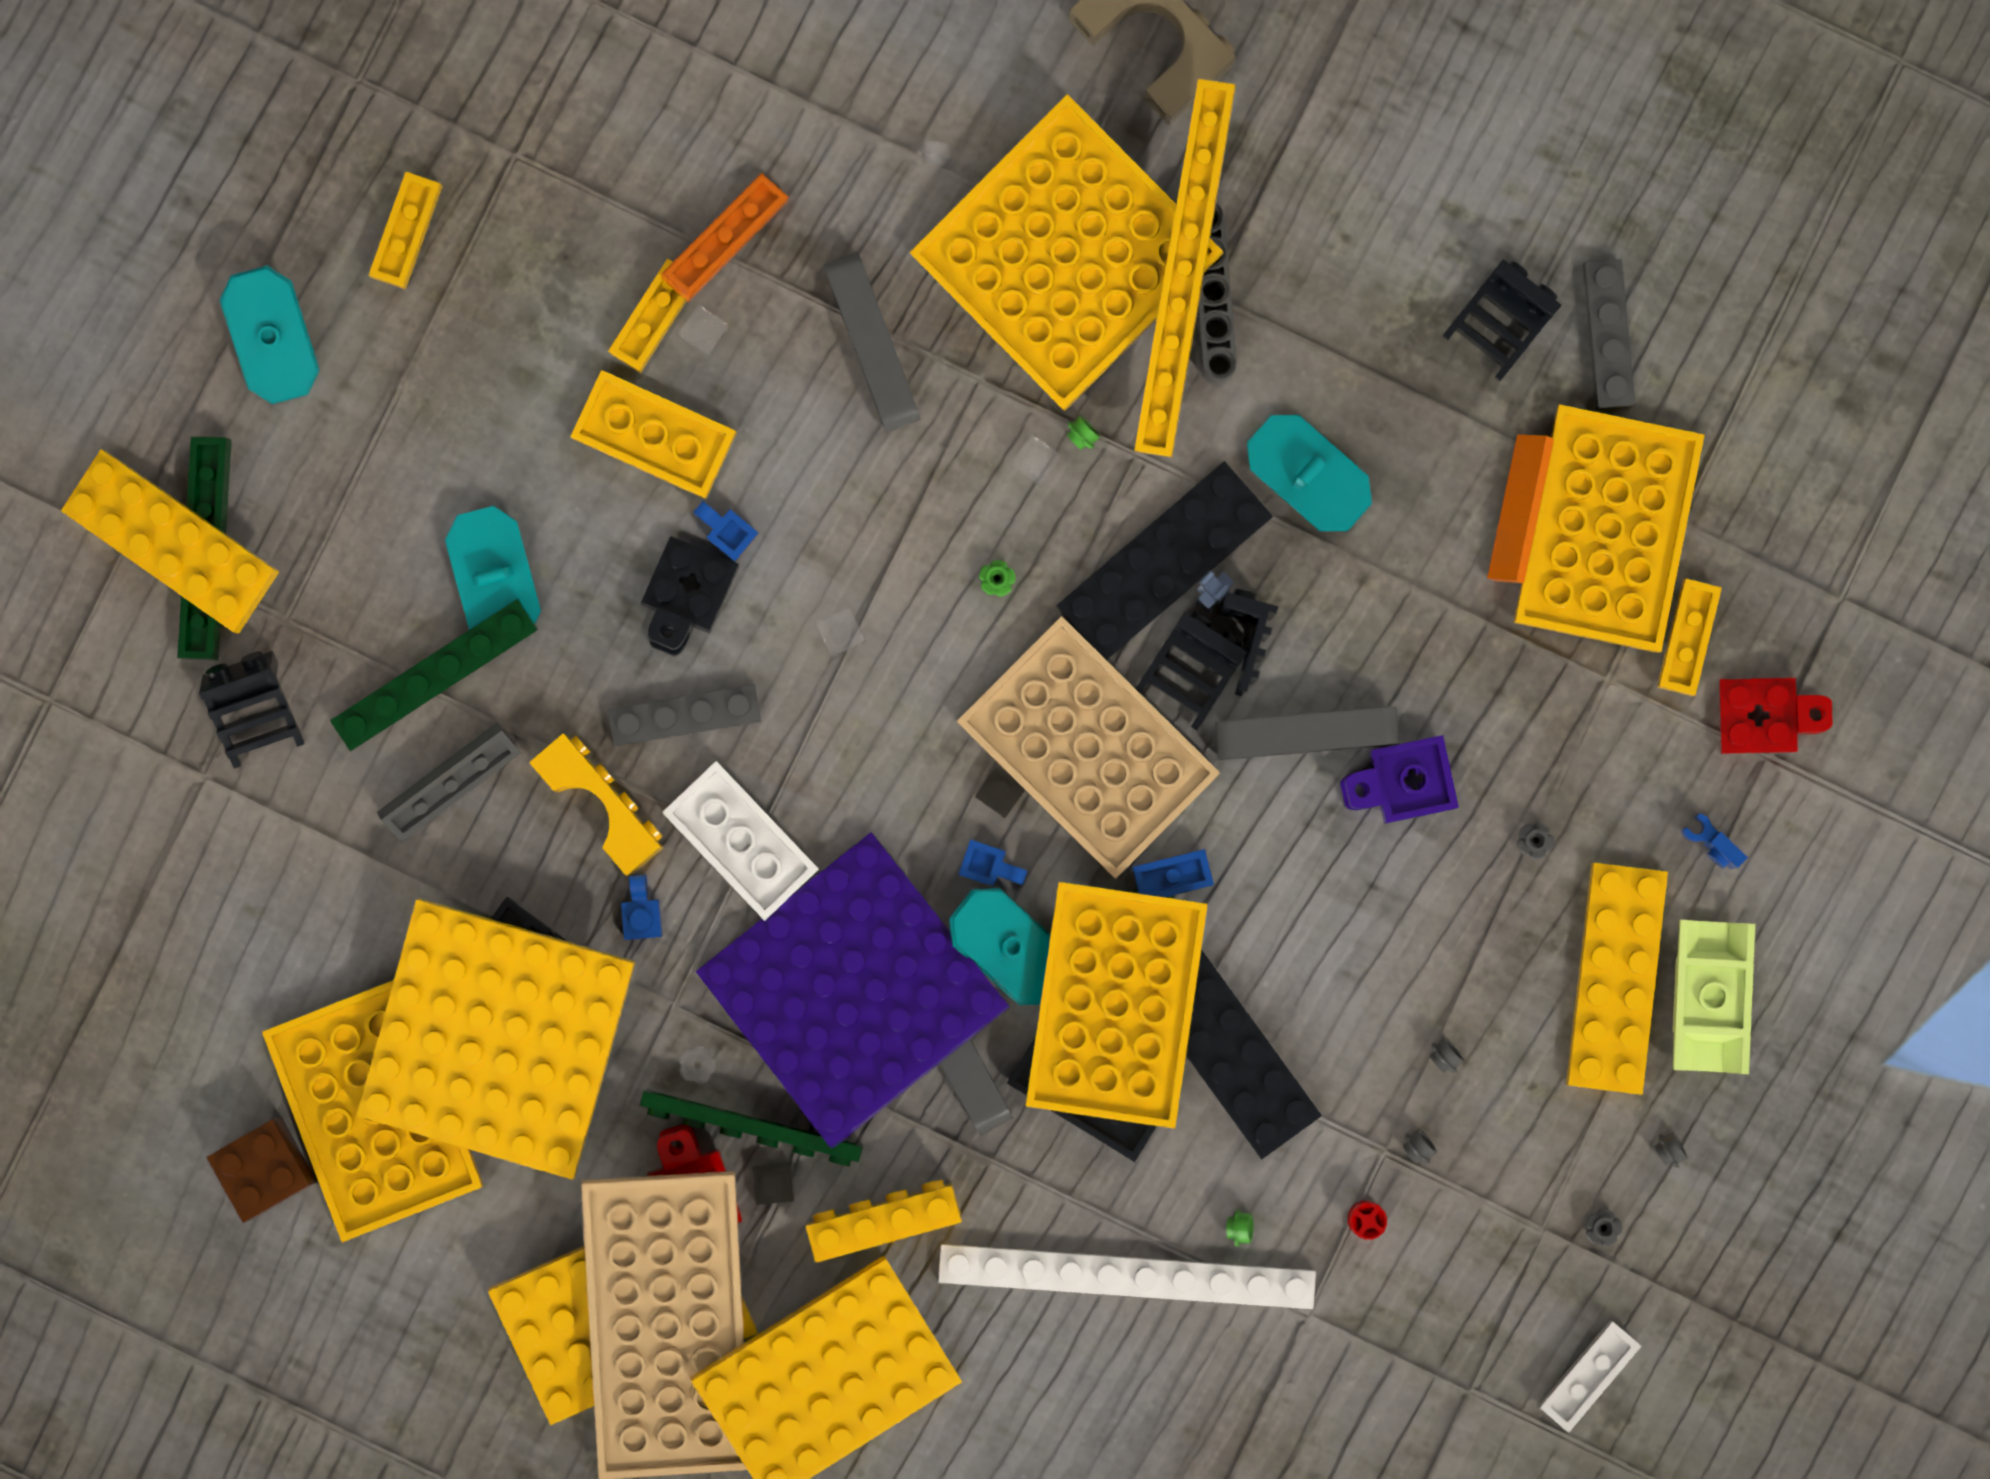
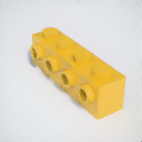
M943 1179L922 1184V1191L909 1195L907 1190L903 1189L886 1194V1201L871 1205L870 1199L848 1205L850 1211L835 1215L834 1209L813 1214V1221L807 1223L806 1230L815 1263L961 1223L962 1216L953 1183L944 1185Z

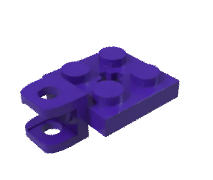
M1443 735L1370 750L1368 752L1372 769L1350 774L1340 781L1345 808L1349 810H1363L1380 806L1384 824L1459 808ZM1409 769H1414L1416 775L1422 774L1423 782L1418 783V790H1412L1410 785H1405L1404 778L1408 776ZM1356 785H1360L1363 788L1364 794L1362 797L1356 794Z

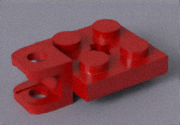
M1796 677L1719 680L1721 754L1797 753V735L1820 734L1833 726L1832 700L1822 695L1796 696ZM1756 705L1762 706V710L1769 713V719L1763 720L1760 727L1755 726V721L1748 719L1747 716L1748 713L1754 711ZM1814 708L1820 711V721L1811 719L1809 715L1811 709Z
M682 1123L660 1132L657 1150L663 1167L649 1171L647 1176L727 1172L720 1149L701 1154L702 1151L693 1128ZM677 1140L682 1142L683 1146L676 1148L671 1142ZM736 1199L737 1223L743 1221V1217Z

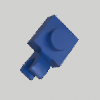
M702 501L693 512L694 515L713 529L706 538L734 562L737 561L759 534L731 509L722 517Z
M1701 813L1694 816L1701 824L1700 833L1694 834L1687 827L1681 830L1683 837L1688 841H1703V844L1710 850L1707 856L1722 869L1726 866L1729 869L1739 868L1748 858L1722 832H1718L1711 825L1707 816Z
M970 839L958 875L995 887L998 877L1023 885L1028 871L1003 863L1006 851Z
M646 874L629 876L632 901L621 903L624 940L662 937L660 899L648 900Z

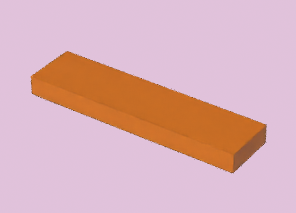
M761 173L661 273V278L689 302L788 202L789 197Z
M1517 434L1487 575L1488 579L1524 584L1554 439L1551 437Z

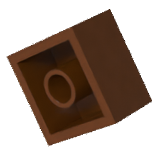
M282 1117L268 1121L206 1157L242 1223L255 1219L318 1182Z

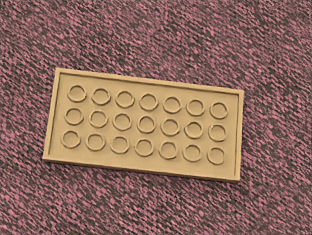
M735 1171L582 1180L599 1479L747 1470L690 1380L692 1375L744 1343Z

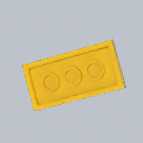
M601 370L570 437L575 441L706 500L737 432Z

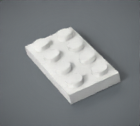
M717 761L662 812L764 921L819 870Z

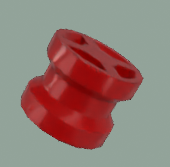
M1361 1200L1349 1209L1347 1223L1350 1230L1364 1240H1373L1385 1232L1387 1216L1385 1211L1376 1203L1369 1200Z

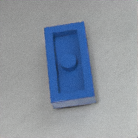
M1205 849L1132 867L1138 894L1165 898L1214 885Z

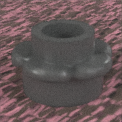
M1538 822L1534 825L1527 824L1523 826L1519 831L1520 837L1517 842L1521 853L1530 855L1532 859L1544 858L1546 852L1551 851L1554 846V837L1550 835L1549 827ZM1534 837L1539 839L1538 844L1532 842Z
M1444 1038L1438 1044L1435 1042L1431 1044L1434 1052L1430 1054V1058L1442 1072L1448 1069L1453 1073L1457 1072V1066L1464 1062L1457 1048L1447 1038Z
M1417 1129L1411 1135L1409 1133L1405 1134L1407 1143L1403 1145V1148L1407 1155L1415 1163L1422 1161L1425 1164H1429L1430 1158L1437 1153V1149L1429 1137L1420 1129Z
M1674 1132L1666 1136L1659 1135L1660 1143L1656 1144L1655 1148L1662 1162L1665 1165L1672 1163L1675 1168H1679L1678 1163L1688 1159L1677 1135Z
M1607 1209L1591 1213L1585 1222L1588 1240L1595 1245L1601 1244L1604 1247L1613 1245L1617 1241V1236L1622 1232L1620 1219L1615 1218V1214ZM1603 1224L1607 1226V1230L1604 1232L1600 1230V1226Z

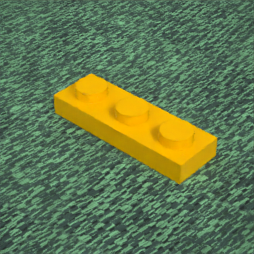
M405 171L368 274L371 278L406 290L443 187L441 183Z
M668 258L608 350L609 354L639 373L642 372L686 303V300L661 278V273L673 262Z
M1690 579L1682 581L1657 688L1689 696L1696 695L1722 587Z

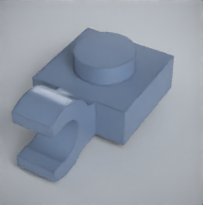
M1209 570L1199 581L1201 585L1197 591L1201 596L1197 599L1196 603L1206 612L1226 595L1234 583L1224 572L1216 578L1215 574Z

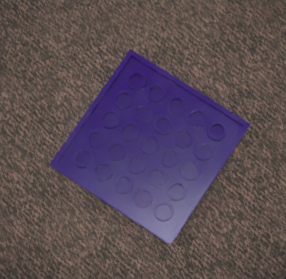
M872 832L797 890L765 921L763 919L758 921L696 971L704 984L832 1149L1010 1008L969 956L968 958L963 956L953 947L949 929Z

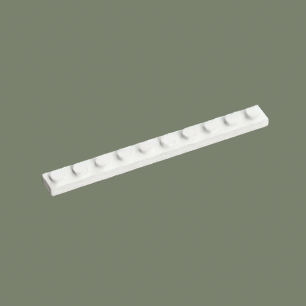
M941 1244L938 1283L1314 1309L1316 1271Z

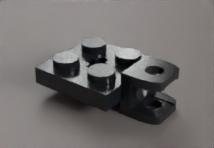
M670 536L641 601L642 606L655 611L648 629L650 646L676 657L686 647L693 627L710 634L737 574L739 564ZM694 576L696 577V583L701 585L699 590L692 589L689 594L683 592L684 585L680 583L681 580ZM665 632L674 633V635L669 638H665L662 636Z

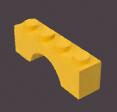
M563 733L529 763L553 791L561 792L573 788L586 789L594 793L603 802L609 816V832L602 848L626 876H631L664 848L659 842L663 835L650 820L643 823L634 812L639 807L625 791L619 795L610 784L615 779L601 763L595 767L589 761L586 755L590 753V750L577 735L571 739Z

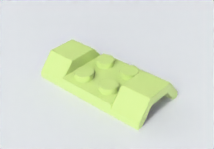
M1679 920L1678 955L1675 965L1672 1070L1749 1074L1756 924Z

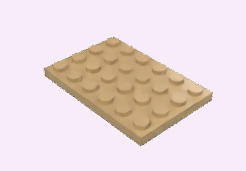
M1062 616L957 720V723L1114 879L1220 774Z

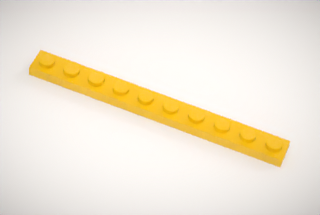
M1198 79L1135 452L1173 457L1236 90L1235 84Z

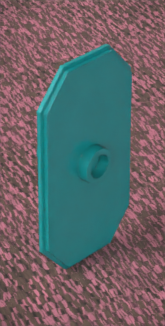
M268 265L232 274L219 301L248 390L271 404L308 395L320 368L292 280Z
M1271 415L1247 442L1250 471L1319 532H1347L1371 506L1372 498L1369 476L1300 415Z
M495 506L457 515L445 538V543L469 630L518 598L534 623H536L541 613V608L518 522Z
M1000 888L972 889L949 917L953 947L966 958L969 956L983 974L1019 1006L1040 1005L1051 935Z

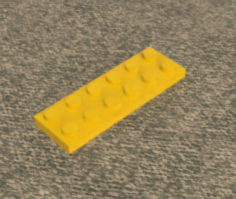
M100 449L61 509V512L234 633L239 634L280 572L108 451Z
M1591 863L1566 1085L1643 1095L1668 872Z

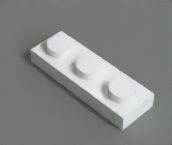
M1610 1320L1540 1402L1538 1407L1569 1433L1642 1346Z

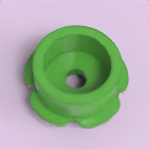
M1079 416L1074 422L1069 421L1067 423L1071 429L1067 436L1079 449L1082 450L1086 446L1090 449L1095 447L1094 443L1101 436L1085 418Z
M994 560L990 565H984L979 573V579L982 580L981 588L988 595L996 594L999 597L1007 595L1012 589L1011 585L1016 580L1014 570L1008 568L1007 563L1002 560ZM995 575H999L1001 577V580L999 582L994 581L993 578Z
M1237 1209L1234 1216H1228L1227 1238L1234 1239V1244L1237 1247H1240V1243H1252L1253 1215L1252 1213H1242L1240 1209Z

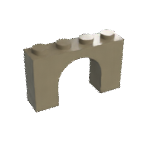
M1080 0L1070 9L1069 20L1093 46L1124 18L1139 12H1152L1162 15L1176 27L1182 41V52L1177 61L1145 90L1144 100L1168 125L1194 103L1198 79L1218 81L1234 65L1236 56L1233 54L1235 50L1231 43L1222 35L1217 37L1208 28L1210 24L1207 18L1198 9L1191 10L1182 0Z

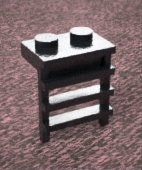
M1504 259L1442 335L1448 341L1453 333L1457 331L1502 366L1495 376L1498 381L1504 378L1546 323L1562 306L1556 301L1558 296L1554 291L1543 284L1537 286L1527 278L1529 274L1521 265L1514 261L1508 263ZM1482 297L1486 298L1528 331L1529 334L1521 341L1479 308L1477 303ZM1471 314L1513 347L1515 352L1510 358H1507L1463 323L1465 318Z
M1235 589L1233 594L1226 593L1222 599L1218 614L1254 624L1246 651L1248 653L1244 658L1234 694L1242 697L1243 691L1247 692L1249 684L1253 685L1259 678L1260 671L1253 670L1255 662L1259 663L1265 657L1266 650L1259 648L1261 641L1265 642L1271 635L1272 628L1265 625L1267 620L1270 621L1276 615L1278 606L1257 601V594L1253 592Z
M1184 612L1135 689L1141 694L1149 683L1196 713L1198 716L1191 725V728L1197 731L1248 652L1242 649L1244 643L1234 635L1225 632L1221 636L1210 629L1213 623L1201 614L1193 612L1190 616ZM1171 646L1222 677L1216 688H1212L1167 659L1165 656ZM1162 665L1209 695L1210 697L1203 708L1154 677L1153 674L1158 666Z
M261 651L250 653L244 656L241 662L227 666L225 663L218 664L209 668L205 672L206 674L202 675L199 695L206 704L210 720H213L218 738L221 739L225 747V754L230 759L234 769L241 766L238 755L292 736L297 747L305 744L278 681V661L273 651L264 654ZM275 697L279 703L277 707L225 725L221 718L222 715ZM285 717L288 724L287 726L235 744L232 743L229 737L230 735Z

